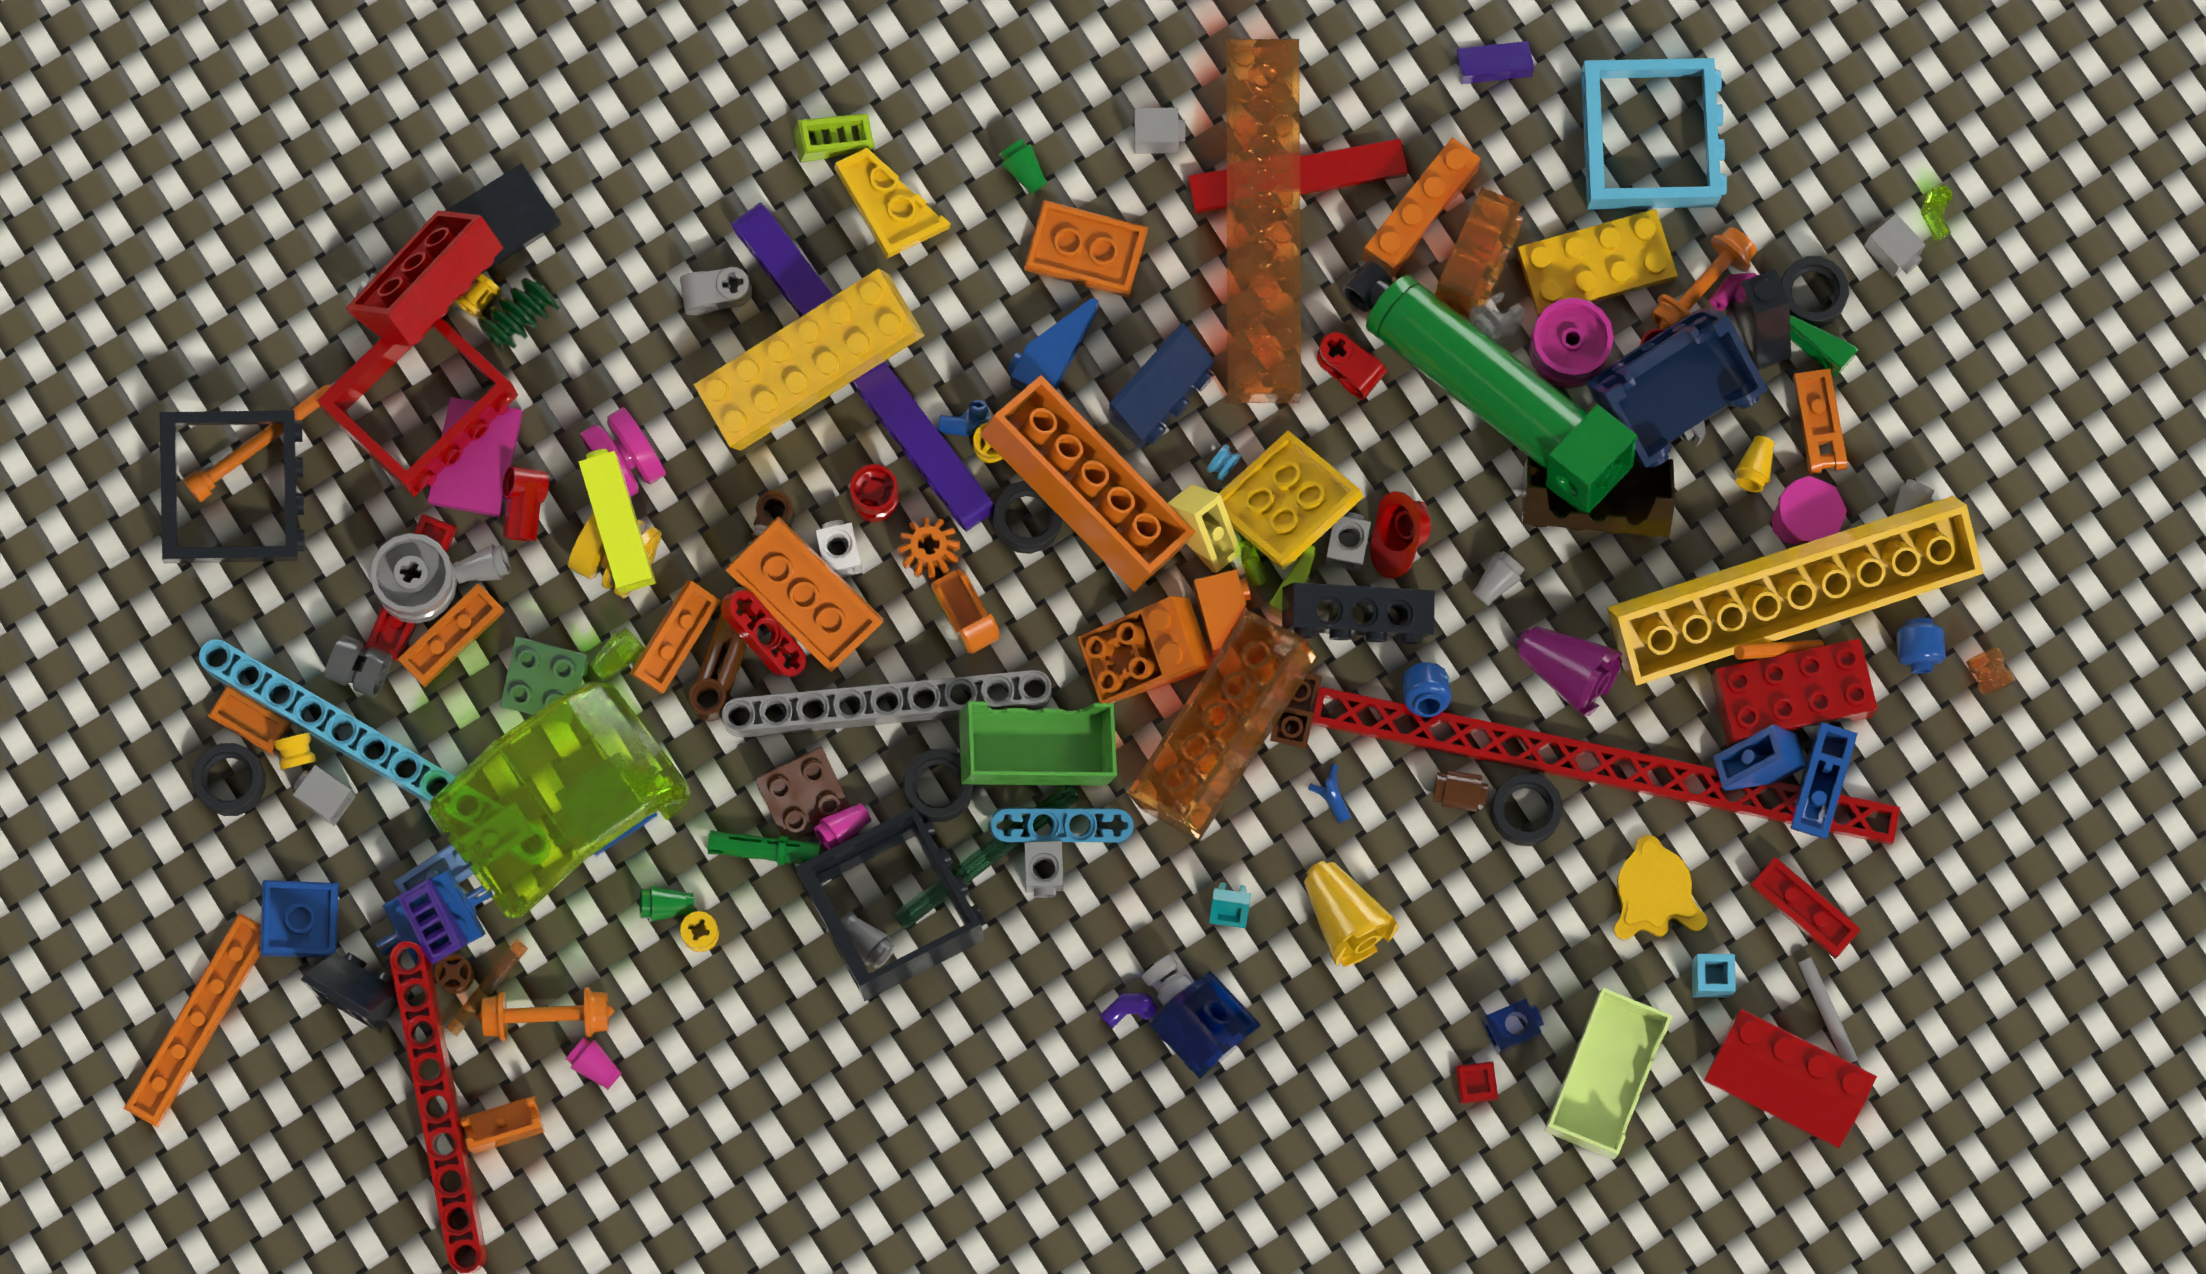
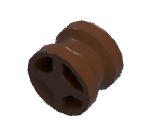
M450 954L438 961L434 968L435 980L447 993L455 995L464 993L473 984L474 970L467 959L460 954Z

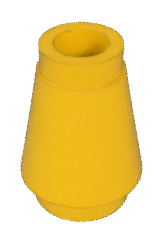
M1765 436L1754 437L1753 442L1734 471L1737 486L1746 491L1758 493L1762 492L1764 486L1770 483L1773 448L1775 445L1773 440Z

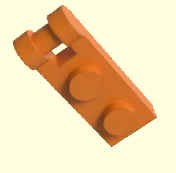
M1823 369L1795 373L1792 378L1809 474L1822 473V469L1834 468L1835 471L1847 469V457L1831 370ZM1830 444L1832 452L1820 455L1819 445Z

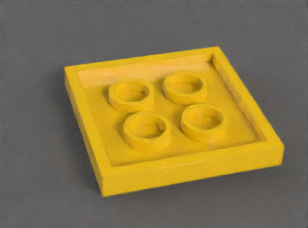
M1289 430L1219 493L1233 528L1283 570L1363 498L1361 490Z

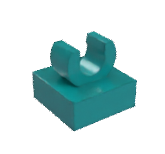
M1224 882L1220 883L1218 889L1214 888L1209 919L1210 924L1246 928L1251 893H1247L1245 885H1240L1239 892L1226 890V883Z

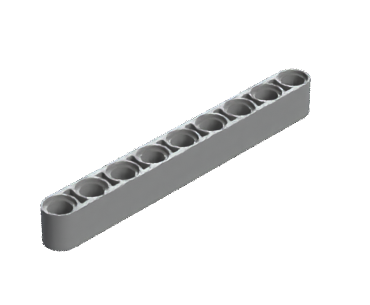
M1030 670L732 699L725 704L722 718L726 730L731 735L740 738L959 717V711L964 705L954 703L951 700V696L956 690L960 689L966 690L971 694L972 698L970 701L988 702V708L993 710L1007 708L1038 710L1044 708L1051 699V682L1045 673ZM1033 682L1040 683L1045 688V692L1041 697L1031 698L1024 691L1026 686ZM995 686H1002L1006 688L1009 694L1003 701L998 702L989 698V690ZM921 693H929L935 698L933 705L928 708L916 706L914 700ZM891 696L897 700L898 705L894 710L884 712L877 707V703L881 698ZM847 700H855L861 705L859 712L854 715L842 713L840 707ZM812 703H818L824 708L822 715L815 719H810L803 714L805 707ZM776 706L784 708L787 711L786 717L780 722L768 720L767 713L771 708ZM738 710H744L750 714L748 722L741 726H736L730 722L731 715Z

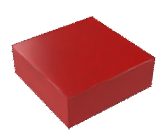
M1493 1061L1458 1065L1455 1067L1460 1104L1498 1100Z

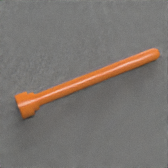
M324 385L291 409L294 410L295 420H302L318 409L320 406L317 400L332 385ZM270 424L206 472L203 469L198 473L194 470L183 478L184 483L201 503L212 495L211 490L216 487L214 483L284 433L283 424Z

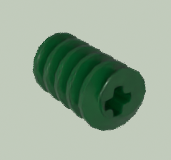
M528 278L521 280L524 292L515 287L512 288L510 293L513 301L502 297L499 302L503 311L495 307L489 308L492 321L483 316L478 318V324L483 333L503 354H505L502 347L504 343L512 348L517 347L513 335L517 334L524 339L528 337L524 329L526 324L534 329L538 328L535 319L536 315L546 320L550 318L546 310L547 305L556 310L560 309L555 298L536 279H534L535 282Z

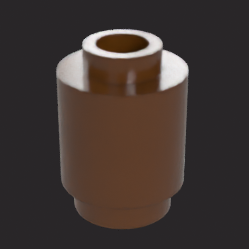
M1447 770L1446 773L1437 772L1433 802L1442 803L1441 807L1477 812L1478 805L1485 806L1488 784L1482 783V775Z

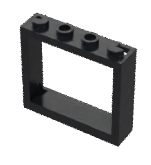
M294 410L159 412L163 564L298 561L297 551H305L304 529L297 530V515H304V493H296V479L303 478V456H295V442H303L302 420H295ZM283 424L286 546L178 548L176 426Z
M915 807L795 867L800 884L864 1001L985 940L982 926L987 923L981 914L980 908L977 904L970 906L966 896L970 895L963 878L960 874L955 877L949 869L953 865L949 853L944 845L936 846L932 838L937 836L931 821L927 817L921 819ZM915 837L964 925L869 973L821 884Z

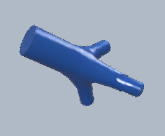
M1332 764L1329 778L1325 780L1326 787L1311 783L1308 790L1319 794L1326 800L1338 824L1352 817L1339 790L1337 780L1338 766Z

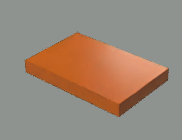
M1043 200L1024 270L1129 298L1148 233V227Z

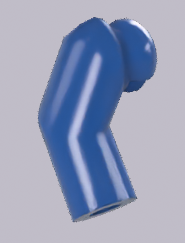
M982 400L971 402L970 408L960 417L940 415L938 432L966 437L975 434L977 428L988 422L990 417L987 403Z

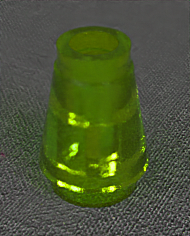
M625 627L620 632L617 630L614 632L589 665L604 681L608 676L637 661L640 657L639 654L645 648L634 634Z

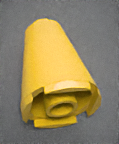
M1320 861L1308 869V876L1304 884L1331 959L1335 965L1338 966L1340 962L1343 967L1356 964L1376 953L1378 949L1375 944L1383 937L1387 943L1394 937L1399 926L1395 918L1335 862L1326 863L1325 861Z

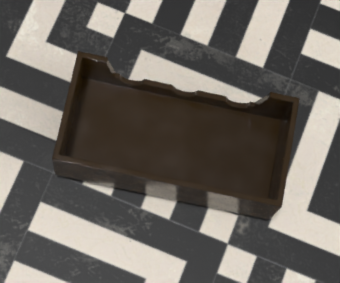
M1525 456L1522 477V524H1530L1536 527H1563L1575 531L1585 529L1605 531L1610 534L1629 533L1640 534L1646 537H1670L1675 506L1673 459H1667L1656 467L1645 468L1634 457L1633 467L1590 513L1578 512L1546 487L1547 470L1529 456Z

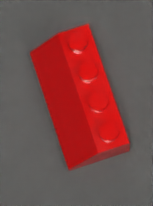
M438 210L345 309L350 315L388 343L412 347L425 337V332L436 320L442 318L448 312V307L455 299L470 289L471 282L494 263V258L503 249V246L481 215Z
M1740 1009L1735 1014L1703 1081L1839 1149L1859 1115L1877 1076Z

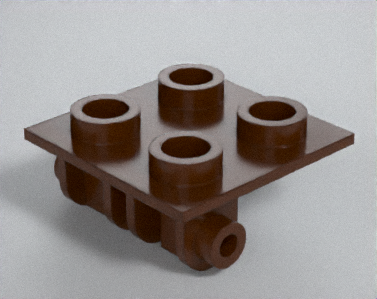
M822 746L755 778L758 789L770 810L781 836H788L789 840H796L814 831V827L820 824V819L850 807Z

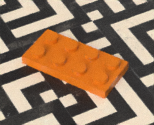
M779 516L726 567V571L745 590L753 593L773 617L830 672L883 623L884 619Z

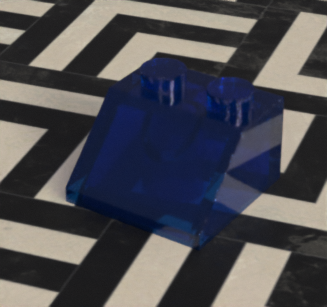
M1209 971L1174 997L1149 1024L1199 1079L1217 1067L1261 1026L1212 971Z

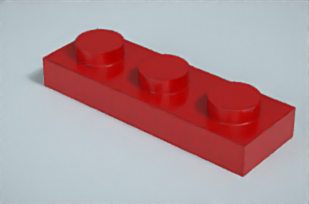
M1776 857L1773 858L1750 885L1755 892L1834 959L1842 953L1861 930Z

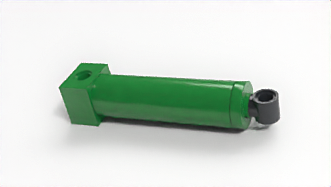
M1367 261L1343 285L1344 295L1356 308L1363 312L1371 310L1366 322V328L1371 334L1547 470L1546 487L1578 512L1590 513L1633 467L1637 434L1598 404L1589 413L1584 411L1410 275H1404L1393 283L1391 277L1381 266L1375 262Z

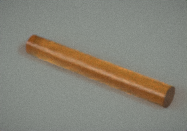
M516 940L445 1028L457 1037L482 1007V998L490 997L528 948Z

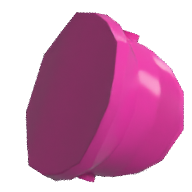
M1807 476L1793 481L1778 498V505L1772 515L1773 532L1785 543L1802 545L1839 533L1847 509L1835 486L1820 479Z

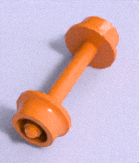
M1729 227L1722 235H1714L1712 237L1711 244L1719 254L1715 261L1678 301L1666 294H1661L1658 297V306L1652 312L1651 317L1660 329L1666 330L1691 314L1689 310L1729 265L1742 272H1747L1750 269V260L1756 254L1757 249L1748 238V235H1745L1736 228Z
M585 987L584 1005L507 1008L505 991H499L497 996L482 998L481 1012L476 1018L482 1023L484 1036L499 1037L501 1041L507 1040L508 1023L584 1020L586 1037L591 1038L596 1032L609 1031V1017L613 1015L615 1010L609 1006L607 992H593L590 987Z

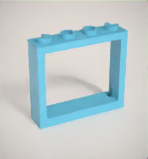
M1714 58L1584 61L1581 70L1587 210L1717 207L1721 195H1726L1727 177L1726 174H1720V161L1725 159L1724 139H1718V126L1723 125L1722 104L1717 105L1716 92L1721 91L1722 78L1721 71L1715 70ZM1702 77L1707 167L1706 187L1605 188L1600 79Z

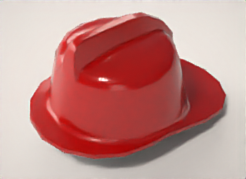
M1393 491L1386 494L1380 501L1371 539L1370 554L1372 564L1377 572L1385 578L1396 579L1403 576L1411 568L1417 548L1427 541L1431 533V519L1426 510V504L1422 501H1413L1404 492Z

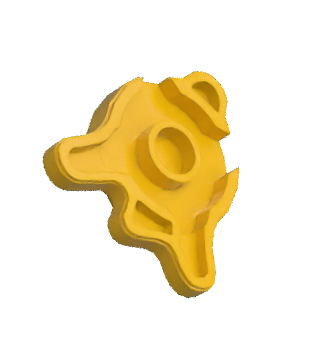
M1652 835L1642 836L1637 841L1634 852L1624 862L1618 874L1617 893L1621 902V914L1614 926L1613 932L1618 939L1623 941L1630 939L1641 930L1657 937H1663L1668 932V923L1671 919L1677 920L1693 932L1701 931L1707 924L1706 915L1693 901L1691 892L1692 881L1686 864L1678 855L1663 847L1660 841Z

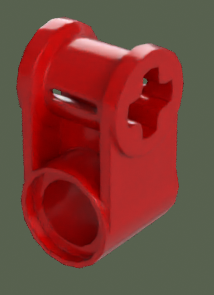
M1334 332L1324 337L1317 352V362L1322 370L1340 382L1348 392L1362 400L1370 394L1387 373L1385 365L1379 359L1363 350L1342 333ZM1338 348L1341 351L1340 355L1337 354L1334 358L1329 356V351Z

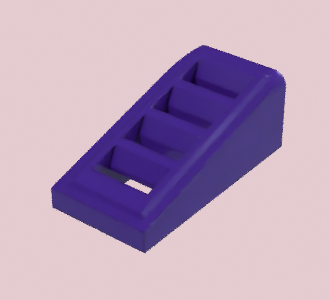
M431 878L397 897L423 951L432 965L461 949L469 942ZM427 893L430 900L415 908L412 901ZM434 907L437 913L423 921L420 914ZM441 920L444 927L430 934L427 928ZM448 934L450 941L438 947L435 941Z

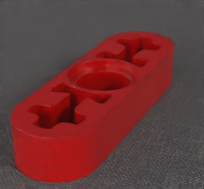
M741 590L730 592L723 598L721 613L724 619L774 675L781 678L799 675L804 670L806 656L803 649L753 593ZM737 601H743L744 604L741 609L744 614L736 613L739 607L736 603ZM757 616V618L751 620L749 617ZM760 624H765L770 630L771 636L767 644H762L757 638V629ZM775 648L778 650L776 652H771V650ZM783 654H790L791 657L788 662L791 667H784L783 664L786 659Z

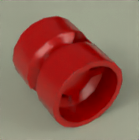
M876 464L863 466L855 472L850 484L851 500L855 512L859 517L868 522L877 523L890 518L895 513L899 503L898 485L893 473L886 467Z

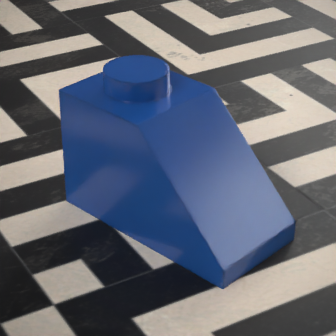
M1771 725L1713 756L1722 788L1726 791L1778 783L1807 767L1797 734L1776 725Z

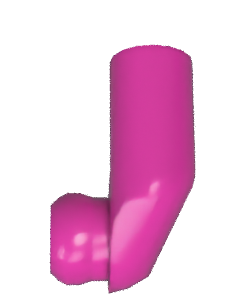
M1736 273L1728 275L1709 299L1710 305L1718 311H1723L1732 298H1734L1741 281L1755 277L1757 274Z

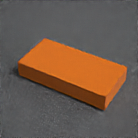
M229 685L226 686L208 714L211 720L270 755H273L276 750L274 741L283 739L292 725L288 720Z

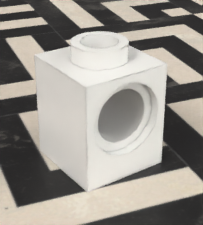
M843 520L830 521L822 525L823 529L816 530L821 558L840 577L862 573L852 522L844 524ZM835 541H843L849 547L844 554L833 555L828 551L830 544Z

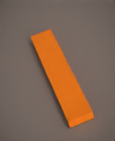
M241 913L238 914L123 1109L151 1125L159 1127L259 958L261 924Z

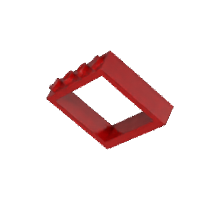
M442 318L436 320L425 333L434 328L490 380L494 386L407 471L345 412L412 347L390 344L381 338L317 400L323 412L413 497L427 484L431 487L436 481V476L446 466L455 464L461 457L463 449L472 440L480 439L487 432L489 424L498 415L507 413L509 411L507 406L518 396L512 383Z

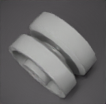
M408 533L393 537L380 547L372 560L370 578L373 590L386 611L402 622L419 624L434 620L448 609L455 598L457 579L450 558L438 542L426 535ZM415 575L420 576L419 579H418V578H413V579L411 580V583H408V582H409V579H410L412 576H415Z

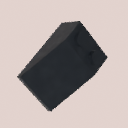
M335 952L304 973L301 981L317 997L378 1033H381L398 1005L394 979L382 971H379L377 976L366 971L364 968L367 963L349 952L345 957Z

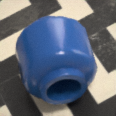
M1931 618L1908 619L1904 622L1905 626H1902L1896 632L1897 659L1902 665L1911 667L1912 673L1923 674L1933 672V666L1942 663L1946 657L1944 629L1940 625L1934 624V619Z
M1423 662L1413 665L1404 673L1402 677L1403 698L1410 712L1423 717H1433L1443 712L1451 702V687L1449 676L1443 667L1435 663Z

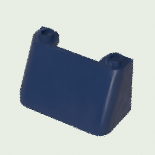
M1710 308L1697 310L1592 376L1586 383L1598 405L1637 434L1634 457L1645 468L1656 467L1664 463L1668 459V453L1672 448L1669 442L1725 406H1739L1741 409H1746L1756 404L1760 400L1759 395L1768 390L1729 316Z

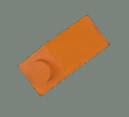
M1237 569L1196 579L1193 583L1195 598L1212 658L1220 655L1245 613L1246 601L1251 600L1246 578L1239 579Z

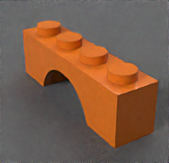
M1452 137L1366 244L1362 260L1365 262H1375L1393 279L1412 255L1417 244L1436 217L1453 199L1458 197L1477 173L1481 158Z

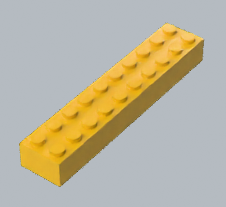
M1951 496L1607 607L1618 650L1623 654L1620 656V659L1622 660L1625 676L1637 686L1733 655L1734 648L1737 645L1774 642L1984 574L1967 505L1956 497Z

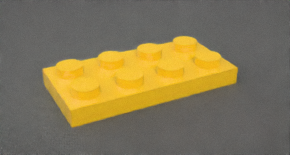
M1656 209L1522 245L1517 248V254L1538 318L1546 307L1558 300L1578 298L1594 303L1676 280L1678 276Z

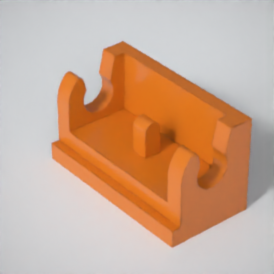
M535 1096L461 1118V1124L467 1137L468 1150L472 1154L545 1132Z

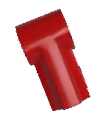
M509 466L507 468L502 486L503 495L507 498L503 538L516 541H536L540 504L546 499L549 488L547 472L516 466Z

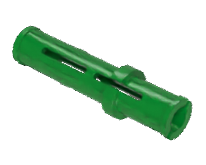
M710 830L707 853L777 862V865L785 866L786 863L802 864L820 855L822 844L789 840L788 836H780V839Z

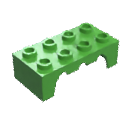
M968 701L959 711L961 784L1107 786L1117 776L1114 703H1094L1084 709L1066 711L1063 709L1028 710L1027 708L993 710L988 708V702Z

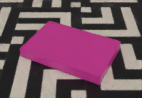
M450 397L442 436L477 402ZM508 407L509 411L503 415H498L489 424L487 432L480 439L472 440L463 449L461 457L455 464L446 466L436 476V481L431 486L429 492V505L501 518L505 501L502 490L503 478L507 468L513 464L523 417L522 410Z

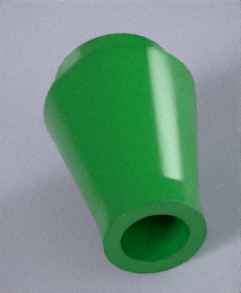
M1024 139L1018 140L999 154L1003 160L1001 165L1027 189L1030 195L1048 184L1032 145H1027Z
M650 885L649 889H640V918H649V922L689 915L694 912V893H685Z

